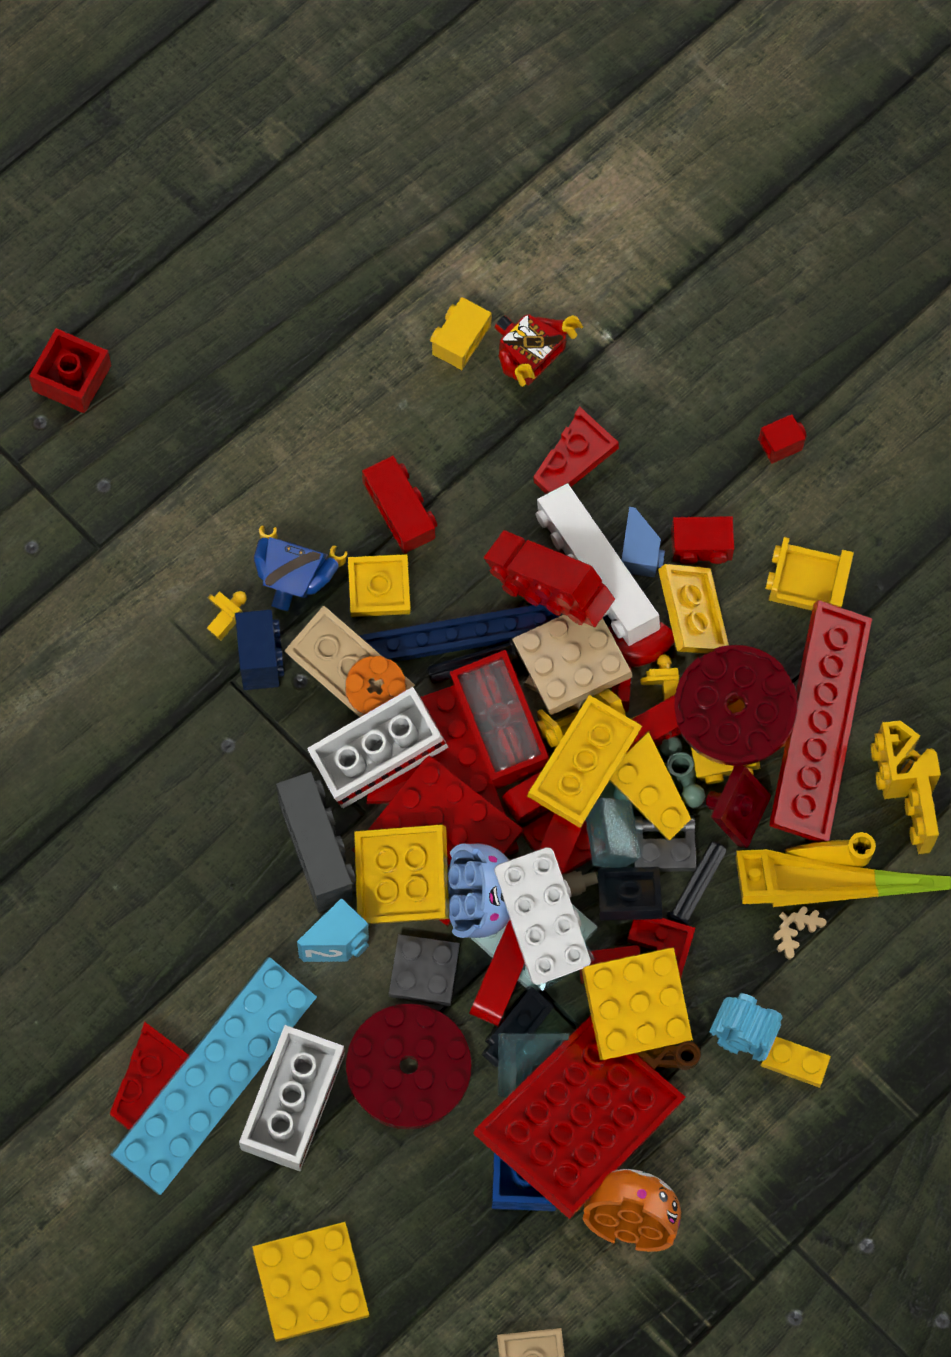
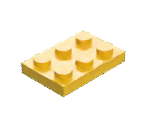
M664 564L658 568L677 651L707 654L714 651L715 648L729 645L711 568Z

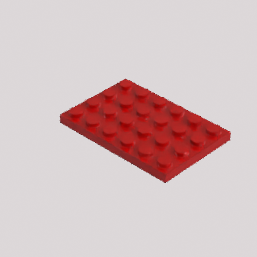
M590 1016L476 1127L473 1134L566 1217L571 1219L602 1185L606 1176L618 1170L683 1103L686 1097L636 1053L600 1060L592 1018Z

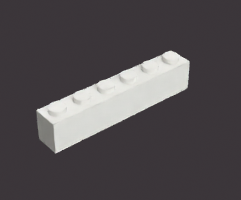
M567 483L538 498L537 520L543 528L547 527L549 529L555 547L558 550L562 549L567 556L591 565L602 579V583L607 586L614 596L615 600L605 615H608L612 621L611 627L615 635L619 639L623 637L627 645L630 646L659 631L660 621L658 612Z

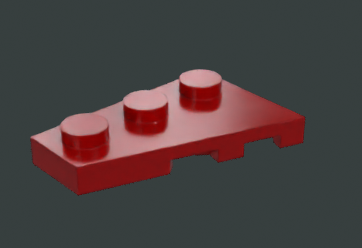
M580 406L575 412V417L569 427L566 426L562 432L560 441L554 450L549 452L533 477L534 483L545 494L567 483L572 487L619 449V442Z
M146 1022L143 1024L136 1048H134L127 1072L122 1079L110 1111V1117L127 1130L132 1128L189 1056Z

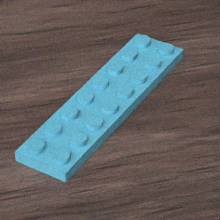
M270 957L266 958L110 1155L154 1192L161 1195L275 1051L284 1026L287 1025L293 1028L317 996Z

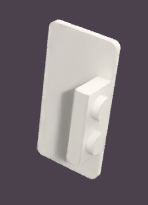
M543 848L496 865L494 872L501 888L505 906L531 982L539 985L589 966L591 960L580 930L581 920L578 912L572 907L570 901L571 891L567 881L563 880L554 851L551 848Z

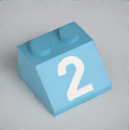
M341 898L297 941L299 958L303 962L348 961L353 955L356 958L359 957L369 946L367 943L369 941L368 923Z

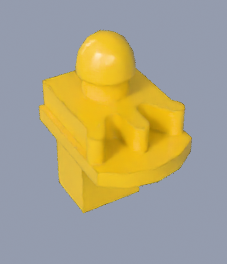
M220 591L215 597L211 594L207 597L221 610L207 627L220 641L236 624L235 613L243 612L239 608L247 600V595L243 591L235 592L231 600Z
M666 654L659 656L657 660L659 669H649V671H646L647 677L640 679L641 685H662L663 701L675 695L679 683L678 668H671L672 660Z

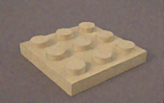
M562 615L512 639L550 715L587 699L589 695H596L633 677L603 618L596 627H592L585 623L578 625L568 616Z

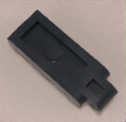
M528 986L500 1020L499 1025L485 1039V1042L489 1045L483 1051L482 1056L495 1067H498L504 1059L508 1062L511 1061L554 1006L532 986Z

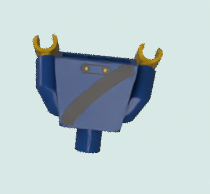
M260 526V539L254 554V561L258 576L263 580V585L276 589L272 607L288 611L293 595L307 598L308 595L317 593L331 580L337 569L346 562L347 551L341 557L334 555L337 546L331 547L329 557L327 558L328 554L278 539L276 527L273 528L272 534L266 535L265 526Z

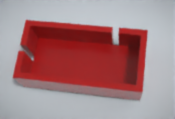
M502 531L484 556L485 561L491 568L489 570L490 573L502 582V589L507 594L513 597H517V595L522 596L534 606L541 604L557 616H560L562 613L578 625L585 623L596 627L615 600L591 565L530 540L525 542L523 537L508 531Z

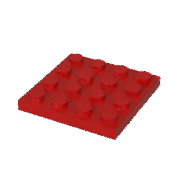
M431 756L426 757L368 829L380 830L445 825L448 867L452 859L450 851L459 844H485L498 849L506 855L524 832L523 828ZM450 919L439 920L447 927L451 924Z

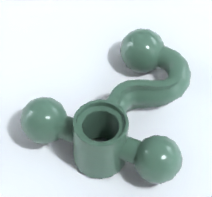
M677 736L668 740L665 739L659 746V751L664 757L669 758L667 770L676 788L683 790L681 794L683 803L691 808L699 807L705 800V791L701 786L695 784L697 777L693 758L689 754L681 752L683 746ZM679 769L688 770L687 772L682 774L676 773V771H678ZM615 788L613 795L617 803L623 806L631 805L632 803Z

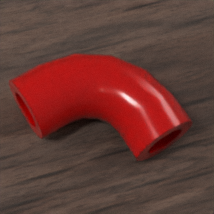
M660 622L659 631L630 646L627 645L623 637L619 639L615 635L611 626L608 627L629 667H640L655 662L675 642L672 630L662 622Z

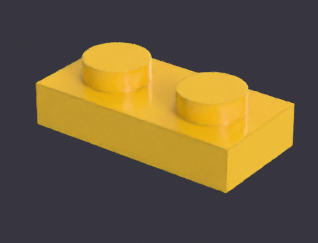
M776 1036L766 1060L761 1063V1067L820 1088L831 1056Z

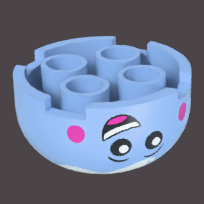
M459 844L450 851L452 859L448 867L449 918L453 926L452 933L460 938H484L494 935L510 921L501 888L494 872L496 865L509 861V859L501 851L489 845Z

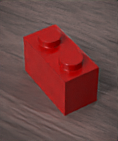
M733 516L673 517L671 527L673 561H680L682 564H694L698 561L722 564L732 561L734 553Z

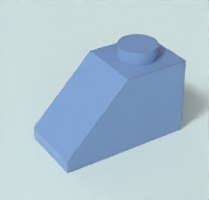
M629 507L621 561L630 574L655 577L657 567L663 566L665 550H659L661 539L637 509Z

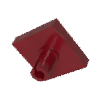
M734 766L723 792H709L706 798V805L710 810H714L711 818L737 846L748 848L771 795L746 766Z

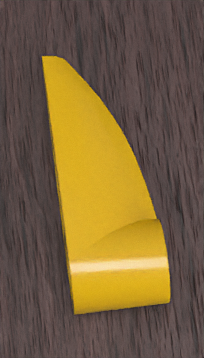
M860 832L854 834L850 840L823 841L785 849V854L827 863L864 867L870 862L875 852L876 844L872 836ZM856 846H862V850L865 849V853L859 854L858 850L855 851Z

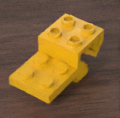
M902 721L882 722L878 733H875L874 743H871L872 760L878 762L879 772H876L877 789L883 791L884 799L908 797L905 798V811L907 816L912 817L913 827H910L911 843L917 846L918 854L930 853L939 836L932 792L941 776L937 752L932 748L926 749L922 755L914 749L920 735Z

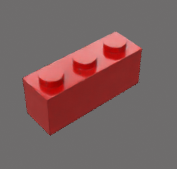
M393 455L362 470V482L403 554H406L434 540L435 527L438 525L432 512H426L421 504L424 500L417 487L412 488L408 481L410 476L403 463L398 464Z

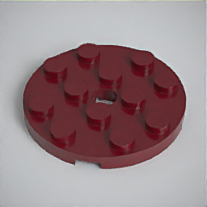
M745 645L718 647L714 651L695 659L687 667L679 680L674 702L678 728L691 748L713 762L731 766L753 764L768 758L779 750L793 730L798 706L794 683H792L789 675L784 670L783 665L768 653ZM738 698L742 700L745 708L740 712L732 713L727 707L731 699Z
M399 1004L387 1007L373 1014L356 1031L347 1052V1081L354 1099L370 1117L393 1128L419 1129L441 1121L460 1104L466 1094L471 1078V1055L463 1033L449 1017L436 1009L424 1005ZM408 1057L415 1060L418 1064L417 1070L412 1074H406L400 1069V1063Z

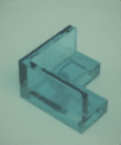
M559 1032L498 1033V1096L507 1098L532 1073V1065H541L562 1044V1040H569V1034Z

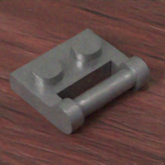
M690 815L691 820L680 830L684 831L685 838L671 839L669 841L667 839H643V832L658 830L648 819H643L642 816H633L634 867H659V872L695 871L694 815Z

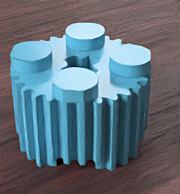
M740 993L738 999L736 997H727L723 1000L709 1032L713 1036L717 1035L719 1038L718 1045L725 1050H729L730 1053L737 1054L738 1051L754 1054L752 1057L754 1060H766L781 1027V1020L783 1018L781 1013L773 1009L761 1008V1006L756 1005L757 1000L754 997L744 993Z

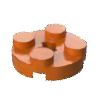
M382 656L366 657L356 662L349 670L345 681L346 696L349 703L354 709L363 714L369 713L406 691L405 677L400 667L392 660ZM371 678L375 681L381 679L384 683L381 686L383 692L379 695L376 692L370 694L367 690L370 686L368 680Z

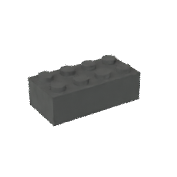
M312 772L276 783L278 802L318 913L331 909L341 898L346 903L352 902V891L356 890L354 882L356 878L351 864L345 865L344 863L346 862L344 854L346 851L341 836H334L336 834L334 825L336 824L330 807L324 808L326 807L324 799L326 796L321 781H314Z

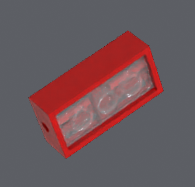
M503 650L450 671L495 788L499 789L541 772L548 762L549 756L507 651Z

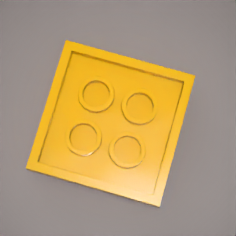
M445 825L354 831L357 913L368 924L450 919Z
M666 948L592 964L581 969L600 1060L693 1040L674 948Z
M346 1222L252 1246L276 1342L369 1317Z

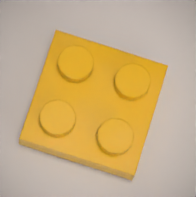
M407 554L348 557L351 617L410 614Z

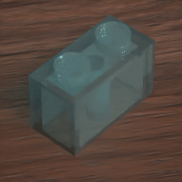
M603 797L598 799L586 818L593 866L625 868L640 859V846L637 839L632 803L626 800Z

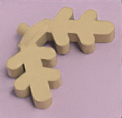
M803 906L798 913L793 912L789 917L784 912L779 915L784 922L779 926L780 930L774 934L773 938L774 940L782 938V943L777 946V951L782 952L784 950L787 959H792L795 955L794 950L799 947V942L792 940L791 937L795 938L798 935V931H802L805 925H807L811 933L815 932L817 927L823 928L826 925V920L818 917L819 912L817 910H814L810 915H805L808 909ZM795 922L797 930L789 928V925Z

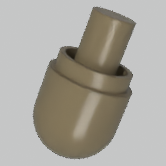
M581 871L562 874L563 880L565 879L569 885L571 897L582 895L583 892H586L587 886L598 884L595 872L582 875Z

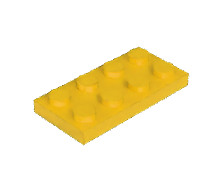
M589 695L533 784L527 797L581 828L642 726Z

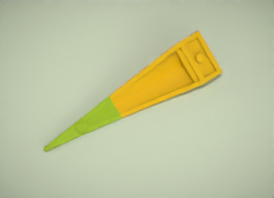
M768 849L736 851L742 904L772 903L773 907L951 889V876L911 874L847 866L798 857Z

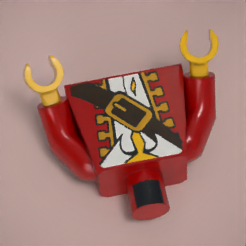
M526 314L515 324L506 315L502 316L494 329L503 335L500 340L498 355L503 373L517 380L520 386L523 387L526 384L529 386L565 350V335L568 334L571 339L577 337L574 329L583 328L578 317L572 315L565 320L533 317L530 314Z

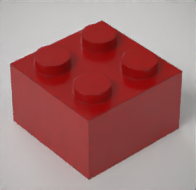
M56 328L29 375L32 390L85 414L111 367L109 352Z

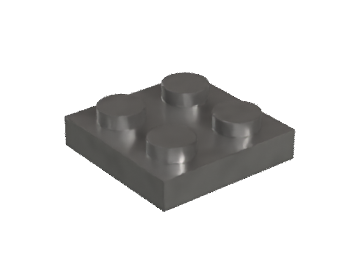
M398 934L389 997L450 1006L460 943Z

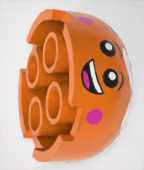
M619 1169L608 1174L602 1185L585 1203L583 1221L596 1235L613 1244L616 1238L621 1241L636 1244L635 1250L654 1252L668 1249L673 1245L681 1221V1207L674 1191L658 1177L640 1170Z

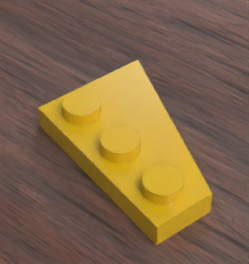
M647 732L625 754L610 782L669 841L691 820V817L650 733Z

